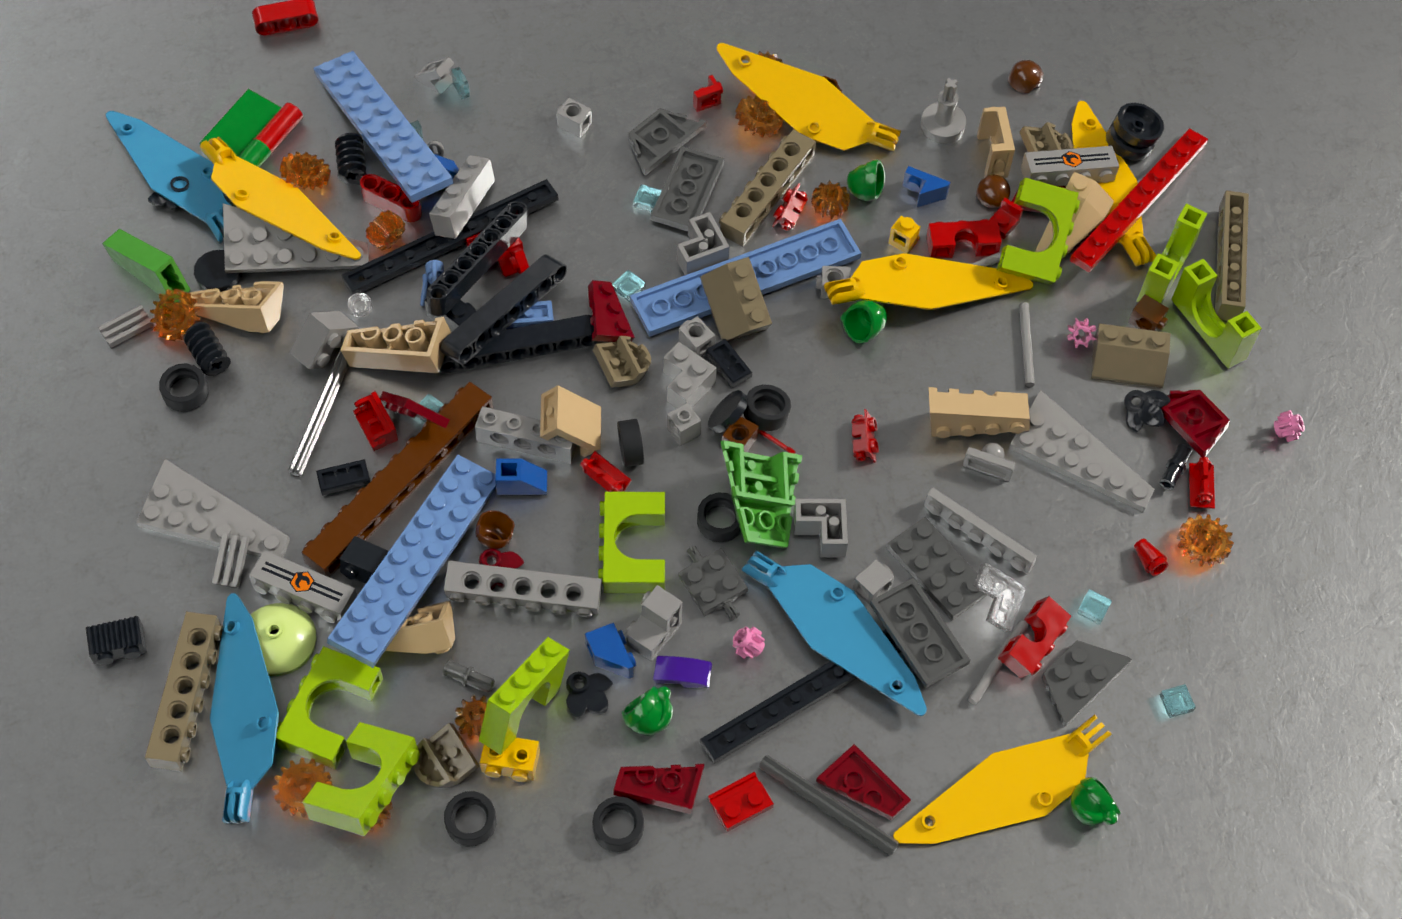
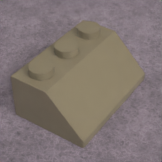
M749 257L724 264L700 276L721 340L726 339L729 342L765 331L771 326L772 321Z
M1099 323L1095 333L1096 340L1093 341L1091 378L1163 388L1170 354L1171 333Z

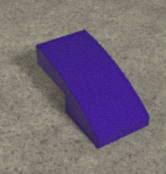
M657 656L653 680L656 684H681L684 688H709L712 663L687 657Z

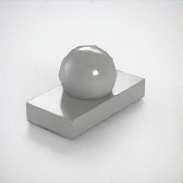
M989 443L981 451L968 447L963 466L1005 481H1010L1016 463L1004 459L1005 453L1002 446L997 443Z

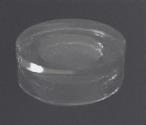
M356 293L348 299V310L353 316L364 317L371 312L372 303L368 295Z

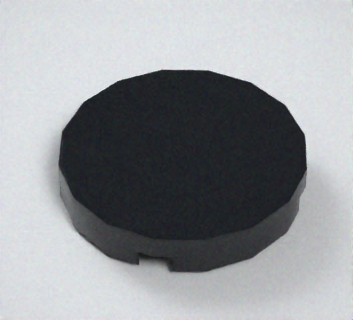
M224 250L207 252L198 258L194 265L195 279L204 290L218 288L220 292L226 291L232 285L238 284L242 273L225 272Z
M740 390L733 391L727 395L710 415L708 427L716 433L726 431L725 426L728 423L730 425L735 424L747 407L746 400H748V396Z

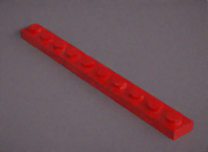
M1189 128L1071 255L1070 262L1090 273L1206 146L1208 138Z

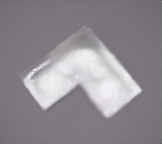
M986 562L980 566L974 587L993 598L986 621L1007 633L1012 631L1026 587Z

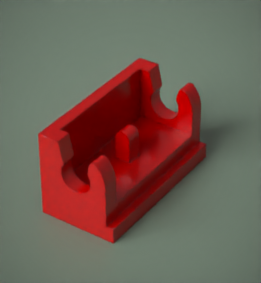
M376 391L354 403L357 409L353 410V413L373 451L398 441L396 428Z

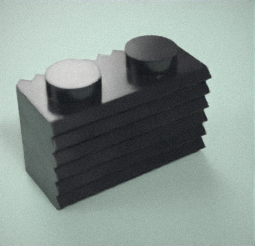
M134 616L124 618L123 620L119 619L118 621L114 620L113 622L92 625L91 627L87 626L88 651L92 662L99 665H109L115 659H136L140 654L147 653L144 628L139 617Z

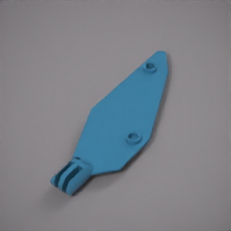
M115 111L107 112L106 119L150 188L207 223L218 242L223 243V204H231L226 201L223 192L211 180L214 164L140 119ZM177 176H184L189 180V188L184 192H175L171 189V180ZM178 180L174 182L173 186L183 188L187 183L183 180Z
M757 550L754 552L753 556L750 557L747 564L742 568V571L770 589L811 649L918 716L926 714L927 707L915 676L852 589L811 564L781 566ZM893 686H899L901 689L896 690Z
M235 593L230 594L226 601L210 722L227 786L222 817L224 824L250 822L253 789L273 765L279 718L277 703L253 618Z

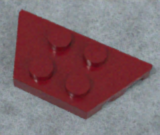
M1201 390L1170 391L1167 396L1171 402L1161 408L1164 418L1202 458L1206 457L1228 428L1230 419Z

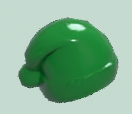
M873 160L849 172L846 183L853 196L865 202L874 201L880 196L885 182V171L880 160Z
M862 300L851 305L840 316V320L848 336L854 342L862 344L873 340L884 329L887 314L885 308L879 303Z
M654 686L630 702L622 710V718L627 727L647 736L656 735L664 731L673 716V706L669 700L671 696L670 689L667 686H661L660 688Z
M1087 777L1082 779L1071 795L1073 815L1082 824L1097 825L1106 823L1107 825H1114L1117 823L1121 812L1106 787L1097 778Z

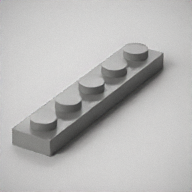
M932 487L928 492L924 506L932 514L939 515L948 521L953 528L962 530L974 542L983 544L994 555L1010 562L1015 569L1026 574L1031 571L1037 555Z

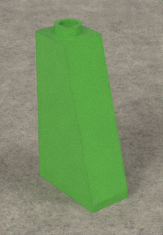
M118 229L102 243L115 263L171 304L175 305L191 290L172 256L129 233Z

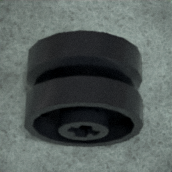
M1136 102L1127 103L1119 109L1106 133V141L1109 146H1113L1114 152L1117 155L1133 161L1143 160L1150 155L1164 131V122L1160 115L1149 106Z

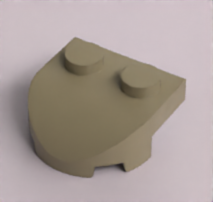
M1046 122L1042 128L1023 126L1019 131L1027 152L1073 149V145L1066 133L1061 135L1055 130L1056 125Z
M619 336L616 342L596 344L593 348V352L611 388L637 384L645 376L651 364V355L648 349L643 344L638 346L631 342V337Z
M452 723L445 725L431 738H423L419 742L417 747L420 756L417 763L413 765L416 775L422 782L440 788L453 787L459 784L480 767L478 761Z

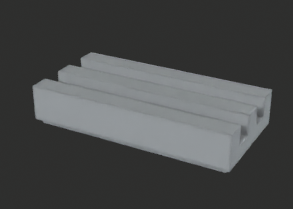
M139 305L98 328L110 348H113L153 327L154 324L146 311H144L142 305Z
M227 533L222 534L212 583L239 588L250 538ZM229 540H231L230 549H229L228 558H227V563H226V567H225V572H224L223 580H221L222 572H223V568H224V563H225V559H226V554H227V549H228V545H229ZM241 542L234 578L232 582L229 580L232 566L234 563L237 543Z

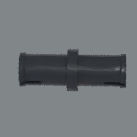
M1179 444L1172 459L1168 460L1166 471L1159 483L1164 489L1173 490L1179 476L1184 474L1186 470L1185 464L1192 454V449L1188 445Z

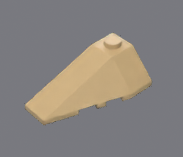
M1076 172L1073 173L1065 188L1078 192L1077 200H1080L1078 211L1076 214L1073 213L1071 221L1074 222L1073 231L1066 239L1065 244L1068 245L1066 255L1082 239L1084 240L1096 226H1099L1105 220L1114 203V200L1095 180ZM1049 221L1035 252L1044 251L1050 245L1053 238L1051 221Z
M260 281L254 282V287L248 288L234 285L232 289L222 292L218 288L190 292L178 306L180 310L248 332L269 333L280 320L284 285L283 282Z
M450 600L417 609L418 614L406 619L385 651L421 654L435 652L436 654H442L450 650L455 640Z

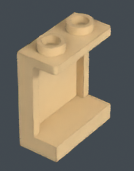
M1006 107L984 108L977 138L978 140H991L984 171L985 177L988 175H999L1008 178L1015 147Z
M559 385L541 394L540 437L548 441L558 435L579 445L580 455L583 457L600 450L601 406Z

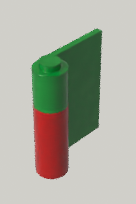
M247 89L199 144L205 140L208 141L209 139L220 137L234 151L237 157L260 168L303 119V114L292 103L287 102L280 107L254 91Z

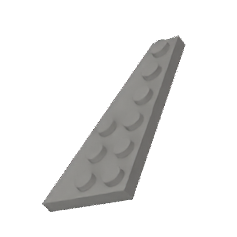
M223 204L226 273L355 269L369 262L368 243L346 237L361 253L360 259H350L324 251L238 207Z
M1040 390L1029 409L1030 431L1016 434L1009 449L1136 510L1144 512L1155 489Z
M166 459L162 463L136 521L138 527L217 547H220L223 533L250 538L247 554L260 557L265 550L283 558L290 542L289 536ZM229 540L228 549H230L231 540ZM241 542L237 543V552L240 550Z

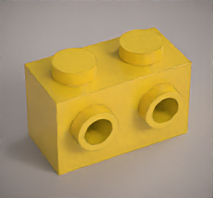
M516 738L501 755L483 745L480 759L481 772L493 778L508 776L518 782L534 781L540 754L539 741Z

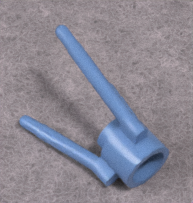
M431 260L425 264L426 273L422 275L421 306L425 305L424 300L427 295L428 283L432 284L444 272V265L439 260Z

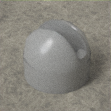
M431 141L427 144L433 153V146H436L438 151L436 155L443 157L444 147L440 142Z

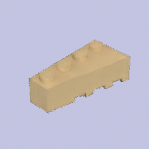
M444 317L435 318V321L431 322L417 320L414 321V324L404 326L396 323L383 329H379L376 326L348 330L340 351L350 367L439 373L445 357L441 353L440 347L451 331Z
M928 387L932 437L947 438L956 435L969 437L975 434L996 435L1006 432L1019 434L1024 431H1030L1027 393L995 392L993 395H988L981 390H974L971 394L959 393V389L949 388L947 393L937 392L935 387Z

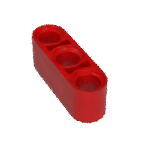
M289 0L258 6L252 11L255 31L263 36L309 28L318 23V15L313 0Z
M367 174L361 178L360 186L365 202L409 223H414L421 218L420 199L412 203L399 185L378 175Z

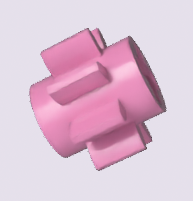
M1075 318V324L1067 326L1068 330L1072 332L1067 336L1068 341L1074 339V346L1076 348L1079 344H1084L1087 348L1090 340H1096L1095 336L1091 334V332L1096 330L1095 325L1088 326V318L1084 322ZM1083 329L1085 335L1080 336L1078 330Z
M1291 410L1280 413V416H1277L1278 420L1274 421V429L1279 438L1286 437L1287 442L1299 439V436H1301L1300 432L1305 430L1302 417L1299 414L1293 415Z
M754 626L751 629L748 627L739 629L733 637V647L737 649L735 653L743 659L747 656L751 659L759 656L765 646V639L761 637L762 632Z

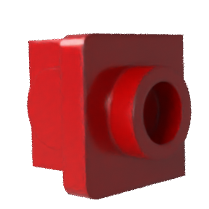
M713 75L708 76V87H702L693 91V107L696 112L721 104L723 87L719 81H716Z
M1007 198L1001 201L1000 208L989 220H998L1002 239H1005L1019 224L1023 209Z
M519 247L505 251L498 259L504 276H509L516 272L521 274L529 268L524 250Z

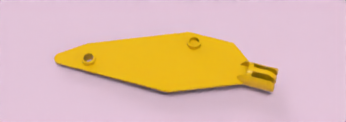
M725 43L717 45V52L731 73L795 131L817 142L843 151L869 143L894 152L901 130L875 122L825 77Z
M1079 101L1071 124L1073 149L1109 146L1106 141V131L1087 102ZM1116 153L1119 169L1113 182L1098 183L1114 200L1107 216L1138 184L1137 179L1124 159ZM1140 217L1118 241V243L1123 245L1136 267L1153 262L1157 256L1143 235L1142 217Z
M220 137L212 138L208 141L205 140L200 144L201 151L214 164L211 180L236 207L324 251L354 260L361 258V253L297 186L237 157L234 151Z
M906 253L862 261L850 278L824 284V290L832 305L862 299L927 310L1026 291L1033 287L1031 280L998 271L997 268Z
M1094 714L1070 734L992 753L895 831L893 838L899 844H937L1045 817L1067 799L1080 781L1086 778L1089 753L1110 737L1112 733L1108 730L1091 744L1089 740L1105 727L1101 722L1086 735L1082 733V731L1098 719ZM925 819H931L933 826L926 825Z

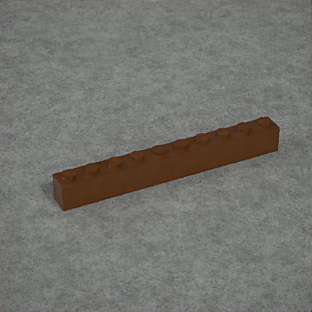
M469 382L465 387L459 388L454 398L448 404L445 403L438 412V414L450 419L447 427L443 428L427 421L423 425L422 430L415 437L413 436L407 441L405 448L399 454H394L389 464L383 470L376 472L372 481L366 487L361 488L348 505H344L339 510L338 515L332 522L326 523L322 527L320 534L314 540L306 543L302 551L305 564L314 571L331 577L340 568V557L354 536L366 541L475 429L482 406L494 409L492 397L472 382Z

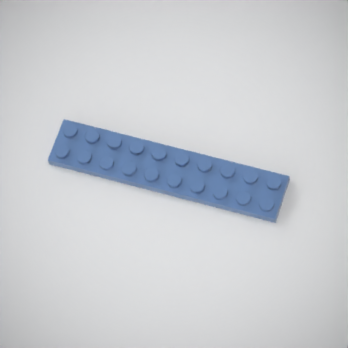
M354 51L345 53L313 68L317 78L412 203L453 184L452 176Z
M838 219L630 295V301L648 336L651 337L678 327L685 321H691L697 316L702 318L712 314L700 276L724 264L749 257L761 293L764 295L822 273V266H842L861 259V252L842 220Z
M460 455L455 457L327 638V644L374 668L496 489V474Z

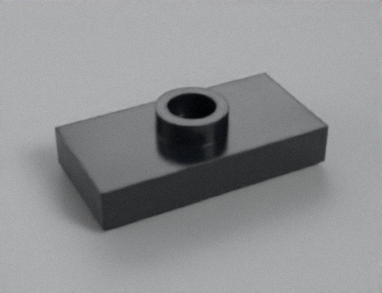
M726 339L706 349V356L732 388L752 377L753 372Z
M365 459L316 470L322 496L365 486L370 483Z

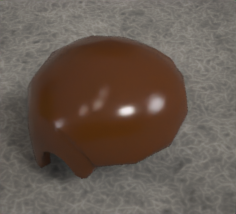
M1021 60L1012 67L1008 76V82L1016 91L1028 94L1034 88H1039L1043 81L1044 73L1041 67L1034 61Z
M999 175L986 176L978 183L976 189V197L982 205L988 208H999L1001 201L1004 198L1009 199L1011 194L1008 181Z
M489 510L483 512L478 519L475 530L476 537L482 545L488 548L502 549L511 541L515 524L503 512Z

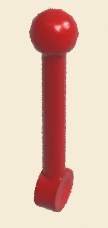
M758 429V434H761L786 452L796 453L791 447L786 446L767 432Z

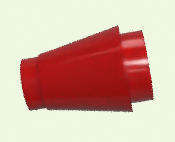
M1144 538L1135 543L1134 549L1146 573L1157 576L1167 569V557L1148 542L1147 539Z

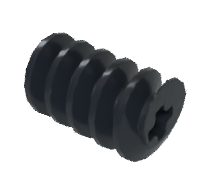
M345 133L335 141L338 178L348 185L360 184L361 178L367 175L363 138L357 133Z
M198 322L185 332L183 337L184 343L192 353L203 374L208 376L218 375L230 366L231 359L227 357V352L223 350V346L219 343V339L215 336L214 331L210 329L211 326L208 322Z

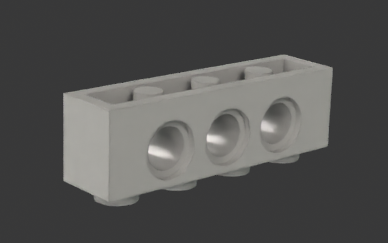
M483 406L475 425L477 442L569 464L572 463L577 444L558 435L548 441L541 438L540 420Z

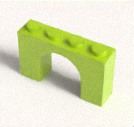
M1026 177L1022 179L1019 183L1014 204L1044 213L1051 221L1053 238L1047 249L1040 252H1032L1006 245L1002 248L997 270L1047 285L1055 283L1056 280L1058 281L1062 273V267H1059L1061 258H1065L1068 250V245L1065 244L1067 236L1071 235L1074 227V222H1071L1073 213H1077L1080 205V200H1077L1079 193Z
M1185 204L1162 255L1158 253L1150 266L1136 302H1139L1144 294L1159 303H1163L1192 251L1208 213Z
M1201 259L1184 268L1171 300L1227 369L1248 358L1262 328L1248 311L1228 320L1227 324L1220 320L1211 302V290L1218 275L1204 259Z
M605 492V501H600V516H604V523H599V538H604V546H599V561H604L603 569H598V579L602 580L603 592L647 593L648 591L652 592L657 585L665 590V559H633L621 553L615 544L617 537L627 528L633 526H665V492Z
M547 637L488 699L479 742L500 755L516 739L522 714L531 698L546 706L559 692L570 652L568 648Z
M323 646L320 653H316L313 657L309 674L301 679L296 698H292L288 703L287 714L283 722L280 721L278 723L276 734L278 747L336 770L348 747L345 737L315 725L309 718L310 709L319 696L332 690H344L372 701L383 680L381 669L376 666L372 668L353 657Z
M359 722L346 740L350 755L354 760L381 768L378 775L370 783L356 789H341L317 781L304 799L303 805L310 820L365 836L370 828L376 824L378 816L384 807L390 803L399 785L403 784L409 770L417 763L420 753L414 737Z

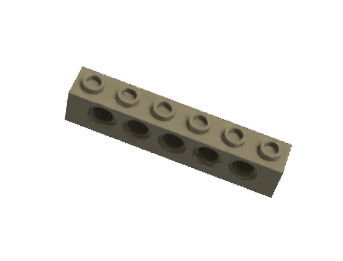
M794 129L788 136L782 138L779 148L771 152L764 166L759 167L753 181L747 182L741 196H737L733 200L730 210L721 215L719 224L724 237L742 247L747 243L814 157L815 140Z
M1227 190L1219 205L1216 271L1218 276L1216 279L1215 312L1220 320L1225 321L1243 313L1246 306L1249 202L1248 193Z
M186 612L145 755V759L151 768L182 772L184 763L189 761L190 740L195 737L197 732V714L203 710L204 689H208L210 684L209 670L211 665H214L216 662L217 650L215 648L217 641H221L223 626H221L216 615ZM205 640L202 645L195 646L196 642ZM192 664H199L195 669L188 670ZM192 688L189 693L181 694L184 689ZM179 712H185L183 717L179 719L174 718ZM175 736L179 737L176 742L171 744L167 743L170 738Z

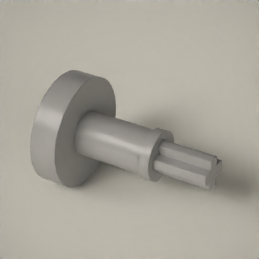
M946 79L944 91L940 92L938 102L929 105L923 111L921 130L933 142L940 144L953 143L960 139L964 133L966 116L956 106L959 100L956 93L958 84L956 79Z

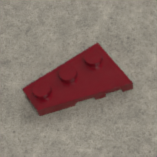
M592 280L588 285L589 307L593 313L590 321L591 325L594 326L592 341L616 342L619 336L631 337L630 341L632 342L635 336L612 283Z
M385 391L380 396V400L386 403L385 408L394 413H399L413 419L418 417L443 428H446L450 419L409 398Z
M855 744L816 778L817 783L891 821L911 803V799Z
M695 764V767L671 765L670 768H654L653 766L620 767L613 795L692 814L705 764Z

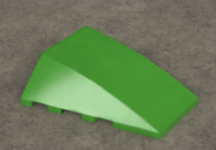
M720 441L732 500L744 542L787 548L793 518L790 516L791 507L795 505L796 499L793 495L794 487L799 480L797 468L798 464L802 461V455L781 452L769 457L744 452V444Z

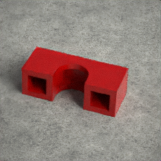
M997 219L929 223L926 235L930 258L937 259L953 258L955 246L960 242L970 244L975 251V257L990 256L999 252L1002 243Z
M1050 596L1038 600L1024 619L1034 631L1033 642L1023 634L1011 638L997 658L1019 678L1034 675L1041 668L1042 664L1040 662L1043 657L1050 654L1054 649L1055 644L1053 643L1056 638L1063 635L1067 630V622L1072 616Z

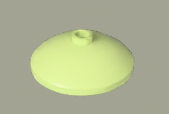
M274 603L263 606L251 614L269 676H282L292 673L301 668L310 659L316 647L317 633L312 619L306 612L291 604ZM274 629L279 630L276 634H270Z

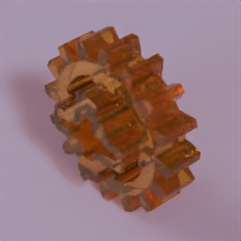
M756 95L754 99L751 96H747L746 99L742 98L735 110V119L739 120L738 125H744V131L750 130L753 136L758 133L761 138L765 134L768 137H771L772 134H777L784 121L775 113V110L770 108L768 101L761 100Z
M297 151L295 155L288 153L287 157L282 158L279 172H281V178H286V183H294L293 187L299 186L303 190L309 187L311 190H315V186L322 189L323 185L328 184L331 170H329V164H324V159H316L317 155L311 156L308 152L301 155Z
M167 289L166 294H159V302L153 301L156 308L150 310V313L154 314V318L150 322L156 323L153 330L160 332L159 337L170 341H183L184 334L188 328L194 325L195 321L200 320V317L196 316V312L200 311V308L194 307L197 300L190 298L191 293L180 289Z
M1197 514L1195 519L1189 517L1186 523L1181 525L1177 535V539L1180 540L1178 548L1185 549L1182 556L1190 555L1191 563L1198 560L1200 567H1203L1205 562H1208L1209 566L1213 567L1215 562L1221 564L1229 556L1230 549L1234 544L1230 540L1233 534L1232 532L1225 531L1228 527L1227 524L1222 526L1219 524L1220 518H1216L1213 521L1210 514H1207L1205 519L1200 514Z
M300 758L299 764L296 765L291 760V767L289 769L283 766L280 768L283 775H275L274 779L279 785L272 786V789L277 794L274 798L277 804L281 803L280 807L283 812L289 809L290 815L294 817L297 811H299L302 818H305L306 810L303 801L316 782L331 786L333 784L329 781L331 779L329 771L325 772L326 769L323 764L316 767L315 759H311L309 764H306L304 758ZM305 785L306 789L301 790L300 786Z

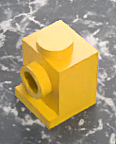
M900 216L891 227L888 244L903 253L909 254L920 240L919 232L921 226L917 225L910 217ZM902 236L906 239V243L902 242L898 238Z

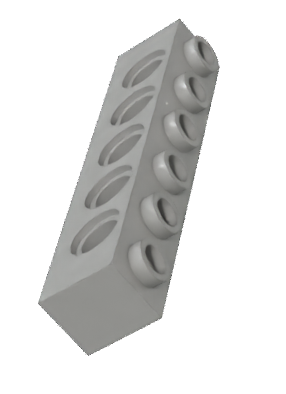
M448 561L444 592L446 597H450L449 599L455 602H465V599L475 600V603L480 605H490V602L500 603V606L505 608H515L518 605L526 606V609L530 611H541V608L551 609V612L556 614H566L569 611L577 612V615L581 617H592V614L598 615L602 580L582 576ZM470 580L479 581L476 588H466V584ZM495 583H503L505 585L500 592L492 591L491 587ZM521 586H528L530 588V591L525 595L516 593L517 589ZM546 589H553L555 591V595L551 598H544L542 593ZM571 592H578L581 594V597L577 601H570L567 599V596Z

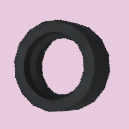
M176 364L168 368L162 374L159 381V390L163 400L168 407L176 411H192L200 407L206 401L209 393L205 375L201 369L192 364ZM191 378L198 382L197 389L188 396L177 397L170 393L171 386L180 379Z
M762 384L755 386L748 392L747 407L743 413L745 419L759 426L758 429L762 431L778 430L786 424L791 409V401L782 389L773 385ZM758 401H768L775 404L781 412L775 415H766L758 411L753 404Z
M638 420L618 421V438L624 466L644 464V451Z
M721 492L710 494L698 506L697 525L705 538L713 542L723 543L733 540L740 534L741 529L731 494ZM726 507L735 514V522L730 527L716 528L707 522L706 514L712 508Z
M466 791L454 796L448 802L444 811V823L450 838L457 844L467 847L478 846L486 842L493 835L496 827V812L491 800L484 794L476 791ZM475 804L480 806L486 813L484 827L474 833L461 832L454 823L456 812L465 805Z
M616 796L606 799L599 804L593 815L592 826L595 839L602 847L609 851L622 852L630 850L638 844L643 836L644 818L642 810L636 802L626 797ZM624 810L630 813L634 820V829L630 835L621 839L607 836L603 831L602 822L605 815L610 811Z

